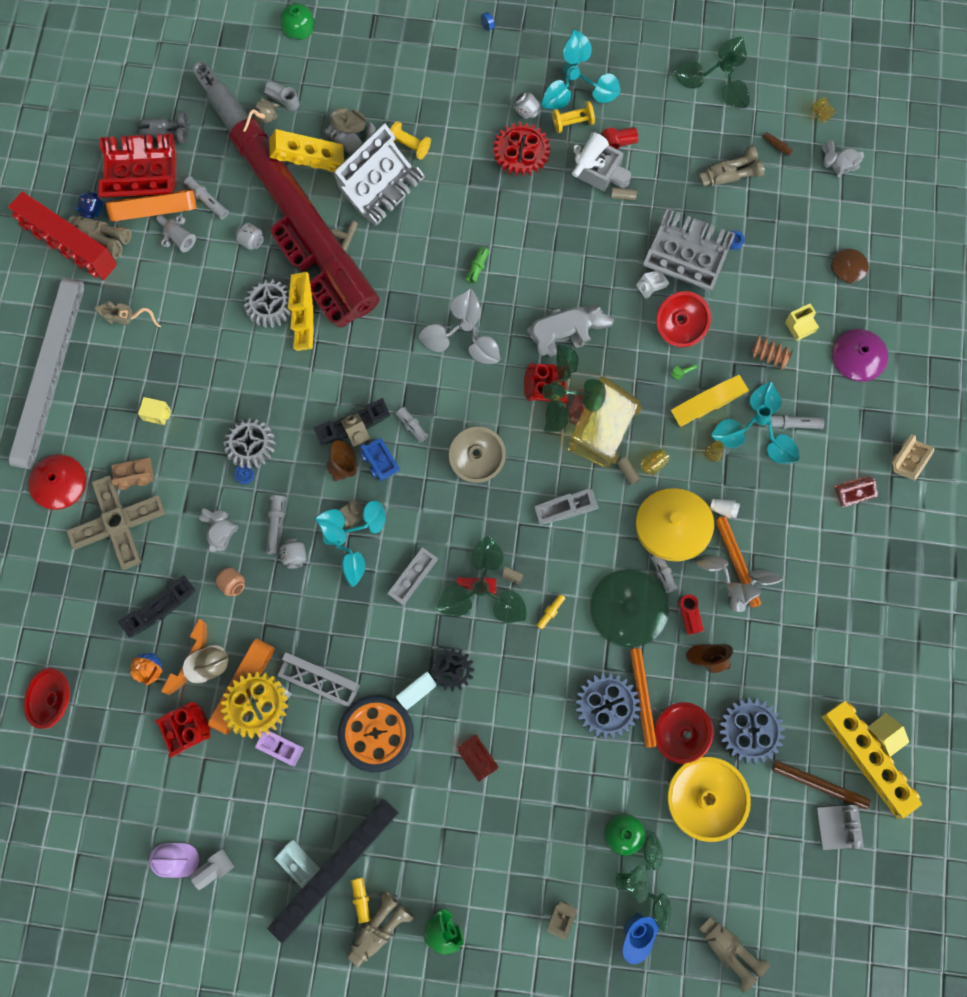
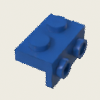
M381 437L366 446L364 444L360 445L362 450L360 455L364 462L368 461L371 465L369 470L374 478L378 477L380 481H383L400 471L398 464Z

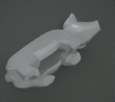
M598 305L573 307L563 311L557 309L550 312L549 316L534 321L532 326L527 328V332L537 344V350L541 356L548 355L553 357L559 354L556 350L555 342H564L571 339L576 348L585 345V342L591 340L588 335L590 328L602 329L613 325L615 317L607 316Z

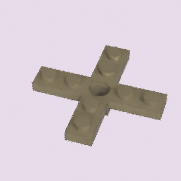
M109 475L92 482L102 511V517L67 530V534L74 550L110 536L121 569L126 570L142 563L130 528L163 516L166 512L159 495L123 509L117 490L111 483L113 479ZM121 516L120 524L116 527H111L110 521L112 518Z

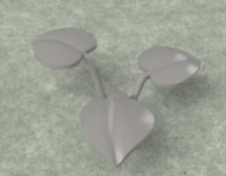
M471 288L456 296L451 302L453 315L456 318L462 319L457 326L446 333L444 326L430 324L420 332L419 340L423 345L434 352H443L449 347L450 341L448 337L457 329L462 327L464 331L472 330V341L474 343L469 346V353L472 358L483 364H494L501 360L499 347L493 338L480 336L476 340L477 328L475 325L481 316V307L476 294Z
M702 556L692 561V564L695 563L698 567L707 571H724L727 582L726 589L728 590V596L731 597L729 608L736 612L745 611L746 604L761 594V589L753 585L754 583L773 585L784 579L774 572L758 569L750 572L749 576L752 578L750 584L730 583L728 569L725 567L728 566L727 560L718 556Z

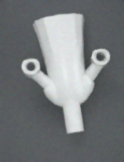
M592 132L582 152L579 145L574 146L575 161L577 163L572 172L574 177H578L583 169L593 168V166L604 167V159L599 158L598 161H595L599 154L609 145L603 136Z

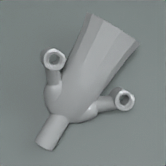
M162 215L157 216L156 220L164 226L162 246L168 248L171 244L169 238H171L182 252H187L193 247L196 236L178 225L184 224V217L177 216L176 219L167 220Z

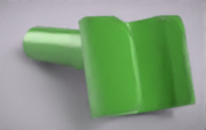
M694 364L683 370L676 366L672 370L671 375L676 380H679L687 372L696 369L697 365Z

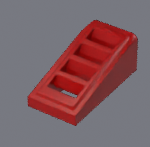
M457 578V586L496 596L495 578Z

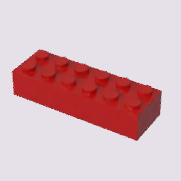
M21 191L8 206L12 212L11 216L19 222L18 225L24 231L29 230L39 241L41 239L46 241L45 244L52 250H59V253L65 259L71 258L77 267L87 269L88 274L96 279L98 277L104 281L117 266V263L106 247L25 192Z

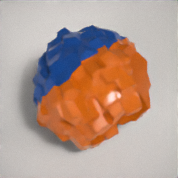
M155 653L140 654L132 659L130 675L137 682L149 685L160 679L162 673L161 660L156 657Z

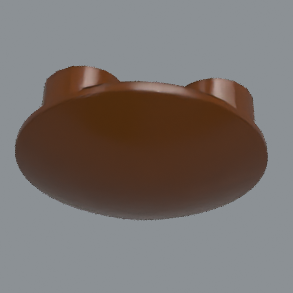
M844 249L834 256L831 269L847 284H853L866 276L869 264L866 257L858 250Z

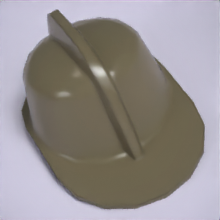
M211 645L193 652L184 661L183 674L186 679L193 683H202L213 679L226 670L229 661L228 654L225 649L218 645Z

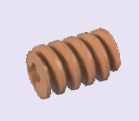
M759 335L751 352H753V358L760 355V361L766 357L767 364L773 360L774 367L781 363L780 369L783 370L793 350L789 353L788 346L782 350L781 343L775 347L774 340L768 344L767 337L761 341V335Z

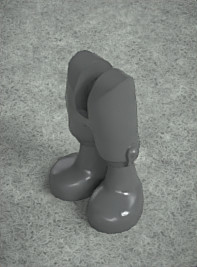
M180 111L177 115V120L169 121L167 118L139 120L140 130H138V135H145V138L146 135L151 134L153 141H157L158 134H162L164 139V134L172 133L174 140L181 144H186L189 140L187 132L189 131V120L185 111Z

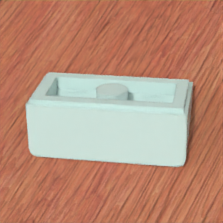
M425 672L401 691L396 698L408 710L434 689L436 683L430 674Z
M294 840L288 843L274 858L302 889L320 870Z

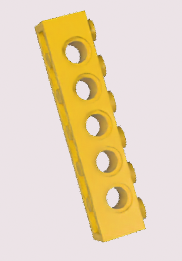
M846 701L840 702L821 717L896 819L905 818L922 805L919 800V794L906 783L907 778L901 771H897L893 765V759L880 748L881 743L876 737H872L868 732L867 724L857 717L855 708ZM845 719L850 721V729L844 727L843 722ZM857 736L863 739L862 747L856 742ZM870 753H873L876 757L874 764L869 760ZM883 770L887 771L889 775L887 781L882 778ZM896 788L901 790L902 795L900 798H897L895 795Z

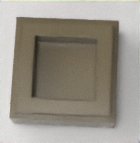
M505 567L502 577L520 585L523 574Z

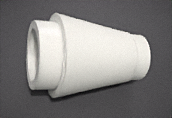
M713 499L710 510L730 519L737 518L740 503H736V500Z

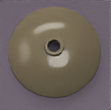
M472 426L462 430L454 437L449 447V462L453 471L460 478L468 482L481 483L494 478L501 471L505 463L506 450L504 443L496 432L487 427ZM474 449L479 450L477 455L472 453Z

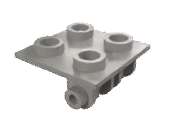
M857 805L817 808L822 850L864 847Z

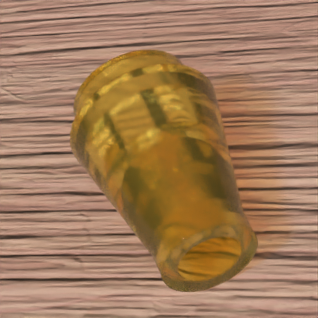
M715 441L708 445L705 449L707 459L713 462L721 460L724 455V444L721 441Z

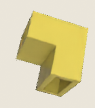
M811 304L791 312L785 321L796 341L816 332L819 328L813 318L816 312Z
M887 713L868 726V732L872 737H876L881 743L880 748L890 757L909 743L904 726Z

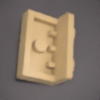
M911 434L908 439L904 440L899 454H895L892 459L894 473L916 481L934 453V447L916 441V436Z

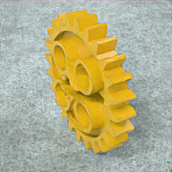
M249 672L247 679H244L241 675L239 683L233 680L235 686L233 688L227 687L230 693L223 694L227 701L221 702L222 706L226 707L221 710L222 714L226 715L223 720L229 722L227 726L230 729L234 728L235 734L240 732L242 737H245L248 733L249 737L253 739L254 733H256L261 738L263 731L269 735V728L271 727L276 730L275 723L282 724L279 717L286 716V713L282 710L288 708V705L284 703L288 698L286 695H283L286 691L284 688H280L281 683L279 681L275 682L274 676L268 679L267 673H264L261 677L259 672H256L255 677H252ZM264 688L262 694L255 695L258 689ZM247 690H250L253 699L256 701V706L263 717L262 720H259ZM240 698H246L244 703L237 704ZM272 705V709L269 712H263L266 706ZM248 715H254L250 722H245Z

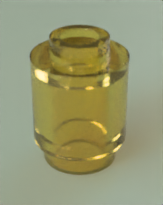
M660 448L641 461V468L647 475L654 476L668 464L670 457Z

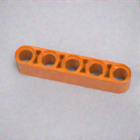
M192 189L176 191L172 194H155L105 203L109 221L161 215L197 208Z
M256 638L229 686L232 688L235 686L233 680L239 683L241 675L244 679H247L249 672L252 677H255L256 672H259L261 676L275 648ZM228 688L226 689V691H225L224 694H229V693H230V691L228 690ZM247 690L248 696L251 695L250 690ZM222 696L209 720L208 726L227 735L231 729L227 726L229 722L223 720L226 715H223L221 710L226 707H223L221 702L227 701V699ZM240 698L237 704L244 703L246 698Z

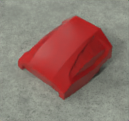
M530 363L524 375V395L527 401L567 403V367L554 364Z
M190 702L155 720L170 752L168 754L170 758L210 739L211 728L208 726L207 718L204 711L195 702Z

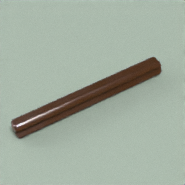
M780 761L773 763L772 771L852 805H857L864 810L870 806L871 800Z

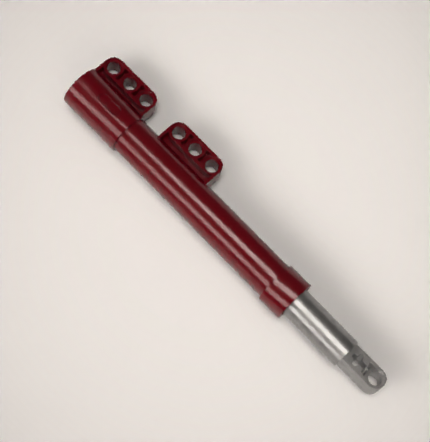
M203 61L197 62L193 67V72L207 91L209 102L229 129L230 141L240 156L245 158L284 216L272 226L271 234L297 270L305 272L315 264L320 268L321 273L310 281L312 296L327 318L336 327L343 328L354 319L370 313L380 300L375 290L352 257L345 252L285 163L270 158L269 138L259 122L251 118L244 132L243 130L248 119L247 113L225 83L220 82L212 69ZM322 286L321 290L316 292L317 288ZM329 300H332L331 304L329 306H326V303ZM341 314V318L335 320L336 316Z

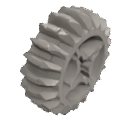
M265 279L264 284L258 282L257 287L252 286V291H247L248 297H244L246 303L244 308L247 310L246 314L250 317V320L252 322L256 321V325L260 326L263 324V327L267 328L268 324H270L271 328H274L276 323L281 326L280 321L282 320L287 322L286 316L291 317V310L288 309V287L286 285L283 286L280 281L275 283V280L272 279L268 283ZM271 293L277 294V295H279V296H281V297L272 296ZM258 310H260V312H267L268 314H261L258 312Z
M250 418L245 423L241 419V425L238 426L237 423H234L235 429L229 428L230 434L225 435L228 441L224 442V446L227 447L224 451L226 454H229L228 458L233 460L234 465L239 464L241 468L247 465L248 469H251L252 464H254L258 468L259 462L265 464V458L271 459L269 453H274L275 450L272 447L276 445V442L273 440L275 436L271 433V428H266V423L262 422L260 424V421L257 419L253 423ZM253 432L262 434L264 439L255 438ZM252 440L253 444L248 448L246 444H249L248 442ZM236 448L245 450L246 456L238 454Z

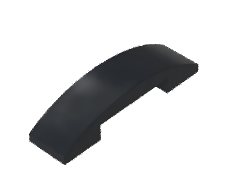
M383 398L366 405L365 409L351 414H359L366 430L390 416ZM346 417L334 422L330 420L314 427L321 445L348 438L341 423Z
M185 575L169 585L168 590L137 612L134 610L118 621L129 638L162 620L196 591Z

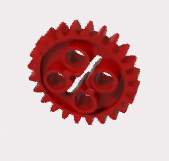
M519 122L518 126L512 123V128L505 126V131L500 130V136L496 135L493 148L494 159L498 160V166L503 165V171L509 169V175L514 171L516 177L519 173H522V176L525 177L526 172L532 176L533 170L538 173V169H543L544 163H548V157H550L549 138H546V133L541 134V128L535 130V124L528 127V122H526L525 126H522L521 122ZM525 136L521 162H518L522 138Z

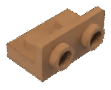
M150 458L112 465L113 480H111V483L116 489L125 490L133 485L145 486L149 482L154 481Z

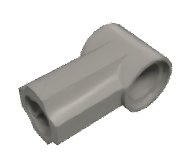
M274 81L266 84L265 96L283 104L288 111L298 109L299 100L295 89L291 87L285 88Z
M223 849L211 856L207 863L189 875L191 882L198 890L205 888L216 878L222 877L234 868V865Z

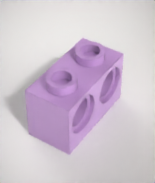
M263 731L261 738H259L255 748L294 767L304 750L303 747L270 731L269 735Z

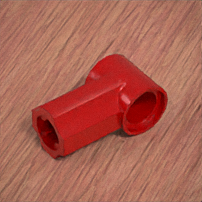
M635 127L621 130L607 128L601 132V136L608 141L609 146L615 149H619L620 146L638 143V132Z
M691 594L683 596L678 602V609L682 615L686 635L703 632L704 629L697 598ZM684 600L692 602V609L684 607Z

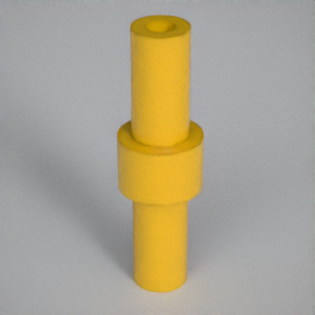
M559 594L551 606H547L544 610L545 614L536 624L538 628L542 630L548 621L555 617L558 613L557 609L565 600L564 596Z

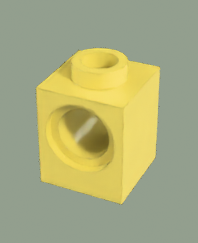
M143 397L138 415L143 421L165 425L166 420L170 418L171 410L164 401Z

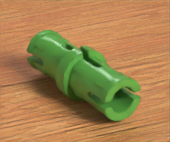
M484 247L478 248L474 260L470 263L471 268L465 278L467 282H470L472 278L471 283L476 284L489 254L487 248H485L484 252L482 251Z

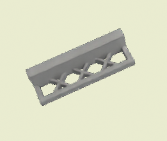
M285 652L282 658L284 663L278 673V677L344 706L350 707L360 687L358 683ZM288 664L296 667L297 675L292 677L284 675ZM311 673L314 675L316 682L307 685L304 683L302 676ZM330 681L334 690L325 693L322 691L320 683ZM345 688L352 691L348 702L340 699L338 691Z

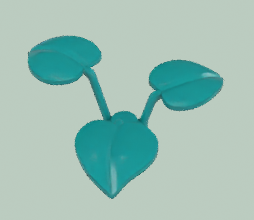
M575 29L572 30L563 48V57L567 61L562 68V72L565 75V84L562 80L558 79L547 87L541 106L545 109L559 110L568 105L571 99V92L567 89L569 86L568 79L575 80L580 77L594 86L592 97L600 103L611 102L620 94L619 81L613 74H602L596 84L580 73V69L576 65H579L580 61L584 62L590 58L592 47L587 37Z
M772 381L760 386L751 395L750 406L756 411V414L745 428L741 429V424L734 419H725L716 426L711 434L712 438L721 446L736 448L745 442L746 437L743 432L747 431L754 422H757L759 425L767 424L770 440L772 441L767 446L769 458L781 464L797 462L800 458L798 447L792 438L784 434L778 435L776 439L773 437L772 421L770 419L772 414L781 408L782 400Z
M370 501L363 508V519L366 524L350 529H342L345 524V518L336 509L324 511L314 518L321 529L324 543L326 545H336V549L348 552L342 558V569L351 587L356 586L364 575L366 565L361 553H353L352 550L342 546L347 538L345 533L367 527L373 534L380 532L385 525L386 514L383 505L377 501Z

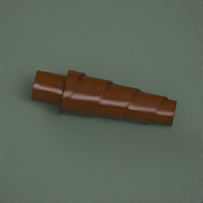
M768 132L764 134L763 137L781 153H785L788 156L791 155L793 150L788 147V144Z

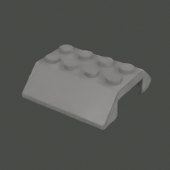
M385 123L334 171L340 190L357 211L375 226L382 221L381 218L384 219L386 217V213L378 207L380 204L387 210L392 211L406 197V194L410 193V189L402 183L403 181L416 187L425 178L419 167H411L392 142L396 137Z
M667 208L643 266L712 292L735 233L728 231L722 243L721 240L725 229H721L717 241L711 240L710 237L715 229L714 225L710 226L707 236H704L709 223L694 218L688 230L691 217L687 216L683 228H679L676 225L681 217V213L677 212L673 223H670L674 210Z

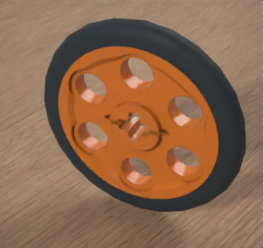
M381 695L367 696L354 702L344 712L338 727V742L344 757L353 766L367 772H383L400 764L410 751L414 738L413 723L407 710L394 699ZM370 708L378 710V716L375 719H369L367 716ZM395 715L397 723L394 726H388L386 724L387 716ZM360 721L363 728L360 732L352 731L351 726L353 722ZM374 728H377L378 731L384 732L378 735V739H375L374 736L370 735L364 736L366 734L372 733L374 731ZM398 735L400 737L399 745L391 746L389 744L390 736ZM358 741H363L366 745L365 750L361 753L356 752L354 748ZM377 748H382L385 752L384 757L380 760L375 759L373 756V752Z

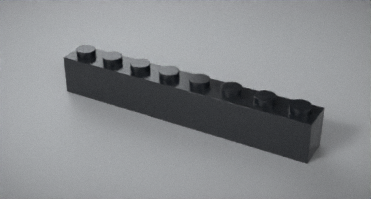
M382 799L267 929L281 943L286 942L400 813L387 800Z

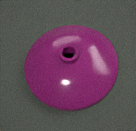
M853 329L843 333L836 340L832 349V360L836 369L846 378L853 381L866 382L877 378L885 370L888 363V350L882 339L873 332L864 329Z

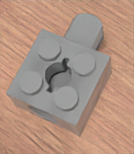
M608 145L595 159V161H598L599 158L604 159V167L593 166V168L583 169L576 178L605 192L610 182L621 188L627 187L630 183L631 172L620 167L624 153Z

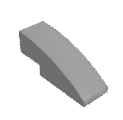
M590 488L534 506L540 525L599 509L594 492Z

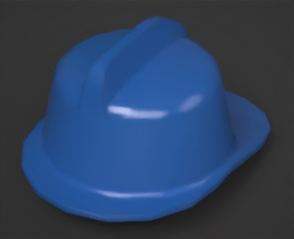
M636 913L635 916L628 919L625 923V940L622 953L627 962L638 964L648 957L659 930L658 922L654 918L644 917L642 914Z

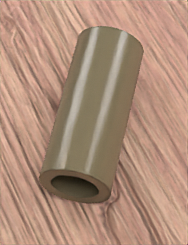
M612 187L611 198L636 200L637 189Z
M627 457L617 462L630 485L640 481L639 476Z

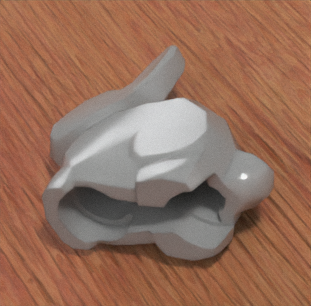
M829 140L827 144L822 146L825 154L823 159L824 166L826 168L832 167L837 177L860 168V163L864 158L863 152L845 148L836 153L832 140Z
M203 508L199 519L202 522H209L211 524L207 530L208 551L211 553L217 550L224 551L233 533L238 530V525L227 520L228 513L226 511L220 510L212 513Z

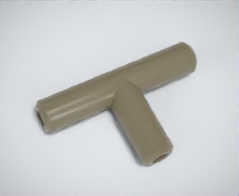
M351 221L347 233L336 229L331 230L335 237L343 239L341 246L345 252L357 228L358 223L356 221Z

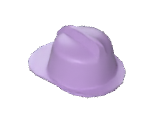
M160 844L151 853L149 859L150 867L160 877H188L198 868L199 854L189 844Z

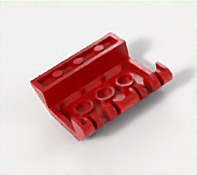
M151 134L146 135V138L145 135H130L128 138L127 136H122L123 150H118L115 136L110 138L100 137V149L104 155L103 179H99V198L172 194L176 188L177 166L173 134H164V139L162 134H158L157 142L159 148H154Z

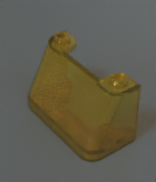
M600 376L573 432L568 451L606 468H610L612 463L616 464L620 455L617 451L632 418L634 415L638 416L642 408L640 400L608 378Z

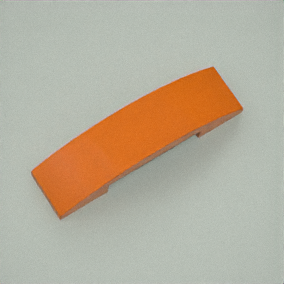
M201 619L198 620L190 635L192 639L196 640L190 654L206 646L207 623ZM183 667L178 676L170 673L161 692L171 695L188 681L183 674Z

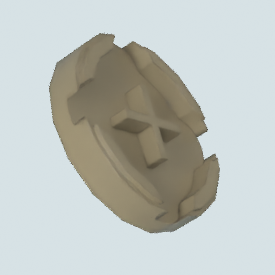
M347 108L333 111L330 119L334 128L346 133L360 132L364 130L366 125V118L362 113L357 110L351 112Z

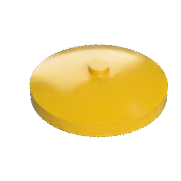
M670 488L653 493L641 504L636 517V532L641 544L654 556L667 561H684L699 555L709 545L714 531V518L707 503L698 495L684 489Z
M702 757L695 762L682 765L675 772L669 783L667 804L673 821L685 834L696 840L717 842L730 838L743 827L750 812L751 797L744 777L734 766L718 758Z

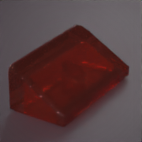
M870 476L835 486V491L842 507L878 497L876 479Z
M477 734L457 747V751L478 782L499 769Z

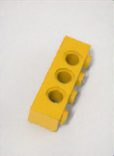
M275 129L269 138L270 158L279 161H288L297 165L302 164L312 168L325 169L329 172H334L344 162L343 144Z

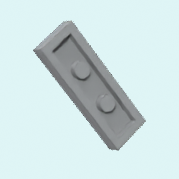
M422 547L387 593L388 596L404 606L438 561V558Z

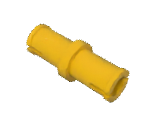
M364 877L350 880L354 895L352 901L356 906L358 923L371 921L367 902L369 901V896H366Z

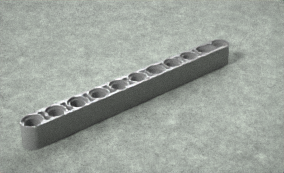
M66 278L61 280L9 456L10 466L32 469L34 466L84 292V283L82 281Z

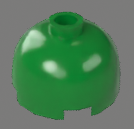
M293 3L284 8L280 15V25L284 35L290 39L293 37L303 40L313 33L315 20L309 8L300 3Z
M616 815L609 820L605 827L604 838L606 845L617 855H634L641 850L645 843L646 833L644 826L633 815Z
M442 909L432 915L426 922L424 930L425 944L440 955L453 954L461 949L460 946L464 944L460 925L455 926L451 919L454 915L446 909Z

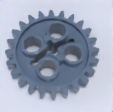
M602 673L600 679L594 675L593 683L587 680L588 687L583 685L580 687L584 693H577L581 700L575 701V704L580 705V708H577L575 712L582 714L578 717V720L584 719L585 722L582 727L588 725L590 727L588 733L595 730V737L603 733V739H606L608 734L614 739L616 732L621 737L623 736L622 729L628 733L630 730L627 725L635 726L632 719L639 718L635 712L640 711L641 708L636 707L635 704L639 703L640 700L634 699L638 692H631L633 684L627 687V679L621 682L620 675L613 679L612 673L609 674L608 678H605L604 673ZM615 688L618 693L617 697H610L607 690ZM590 696H597L600 701L599 705H591L589 702ZM624 698V701L613 705L610 708L611 711L606 708L598 713H591L592 710L604 706L605 701L609 704L617 699ZM617 706H622L626 709L625 716H619L616 713ZM599 714L607 716V724L603 725L598 722Z
M747 698L746 704L740 699L738 700L739 706L736 703H732V709H725L728 716H721L725 722L719 723V726L723 727L724 730L718 732V734L725 737L720 742H727L724 750L731 749L730 756L737 754V761L744 758L745 764H748L750 759H752L753 765L758 763V758L761 763L766 762L765 756L769 760L772 759L771 752L774 754L779 753L776 746H783L779 739H785V736L780 734L785 728L779 726L783 720H777L776 718L779 712L772 713L773 705L766 708L767 701L762 702L760 705L759 698H756L753 703L750 698ZM749 713L752 714L751 722L750 717L748 716ZM758 715L763 716L765 719L763 726L757 723L756 718ZM737 716L744 718L745 725L743 727L737 724ZM748 729H755L756 733L752 734L748 732ZM760 735L766 737V746H762L759 743ZM740 736L746 738V747L740 746L738 742ZM752 741L755 745V749H752Z

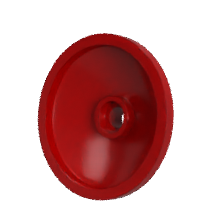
M680 291L668 296L659 306L656 315V326L660 336L667 343L676 347L695 345L705 337L711 324V312L708 304L701 296L689 291ZM679 315L683 316L681 321H678Z
M61 454L51 455L42 459L32 469L28 480V489L33 500L40 506L50 510L65 509L76 503L83 495L86 488V473L82 465L74 458ZM55 476V479L50 481L51 477Z
M45 668L39 671L31 679L24 696L25 717L29 724L37 729L53 727L67 710L70 688L66 676L60 670Z
M679 702L669 706L661 713L655 725L654 731L657 748L664 757L675 763L688 764L699 760L709 750L713 740V725L710 717L701 707L693 703ZM690 732L691 736L687 739L686 734Z

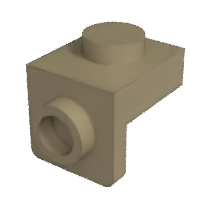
M358 413L349 415L341 421L353 447L370 440L365 425Z
M355 499L339 510L345 518V524L342 528L344 530L353 528L363 518L364 507Z
M558 902L546 932L566 940L578 910L569 903Z

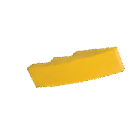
M307 272L292 274L288 309L292 311L290 329L295 331L293 349L296 351L313 349V304L309 274Z
M737 375L689 399L671 411L679 426L682 427L714 409L718 410L749 390L741 376Z

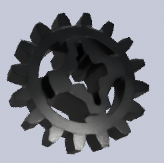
M454 648L451 649L450 653L444 649L443 656L438 653L439 660H433L436 667L431 668V671L436 672L432 676L433 679H439L437 685L444 684L443 690L451 687V692H454L455 687H458L461 691L462 684L468 686L467 679L472 680L473 676L470 673L474 672V668L470 667L473 664V660L467 661L469 654L467 653L463 656L462 649L456 653ZM452 657H457V658L461 659L462 661H461V662L454 661ZM445 660L446 665L440 670V665ZM451 665H453L454 668L458 667V669H456V674H452V672H447L450 670ZM466 669V674L461 680L460 674ZM443 678L453 679L454 683L447 682Z

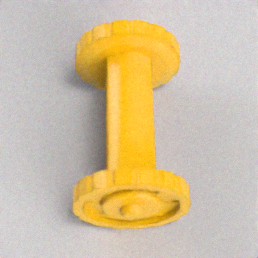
M590 101L585 102V108L559 113L558 109L552 111L553 123L557 133L562 132L563 126L588 121L589 125H594L595 123L594 110ZM580 113H585L586 116L581 117Z
M396 121L390 128V131L396 137L392 142L398 141L417 151L416 158L422 160L430 148L431 138L426 136L423 140H420L402 131V123Z

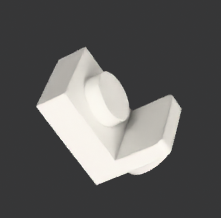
M655 270L644 274L636 286L645 298H649L654 291L666 288L669 285V281L663 273Z

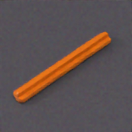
M725 516L720 517L716 520V524L738 578L742 584H750L752 579L749 576V571L728 520ZM759 596L749 601L751 608L761 605Z
M640 648L631 649L630 653L636 691L638 692L637 697L640 700L638 704L639 708H641L640 716L646 748H652L657 744L642 651Z

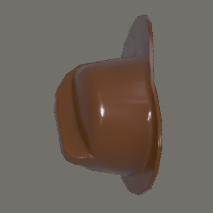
M340 440L334 441L331 444L330 457L326 465L333 481L353 477L356 474V455L347 443Z
M700 644L691 647L687 651L686 659L694 665L704 666L711 673H719L731 668L730 658L733 654V648L728 644Z

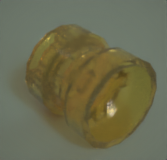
M826 97L820 98L811 107V110L818 114V119L822 123L829 120L836 113L835 108L829 105Z

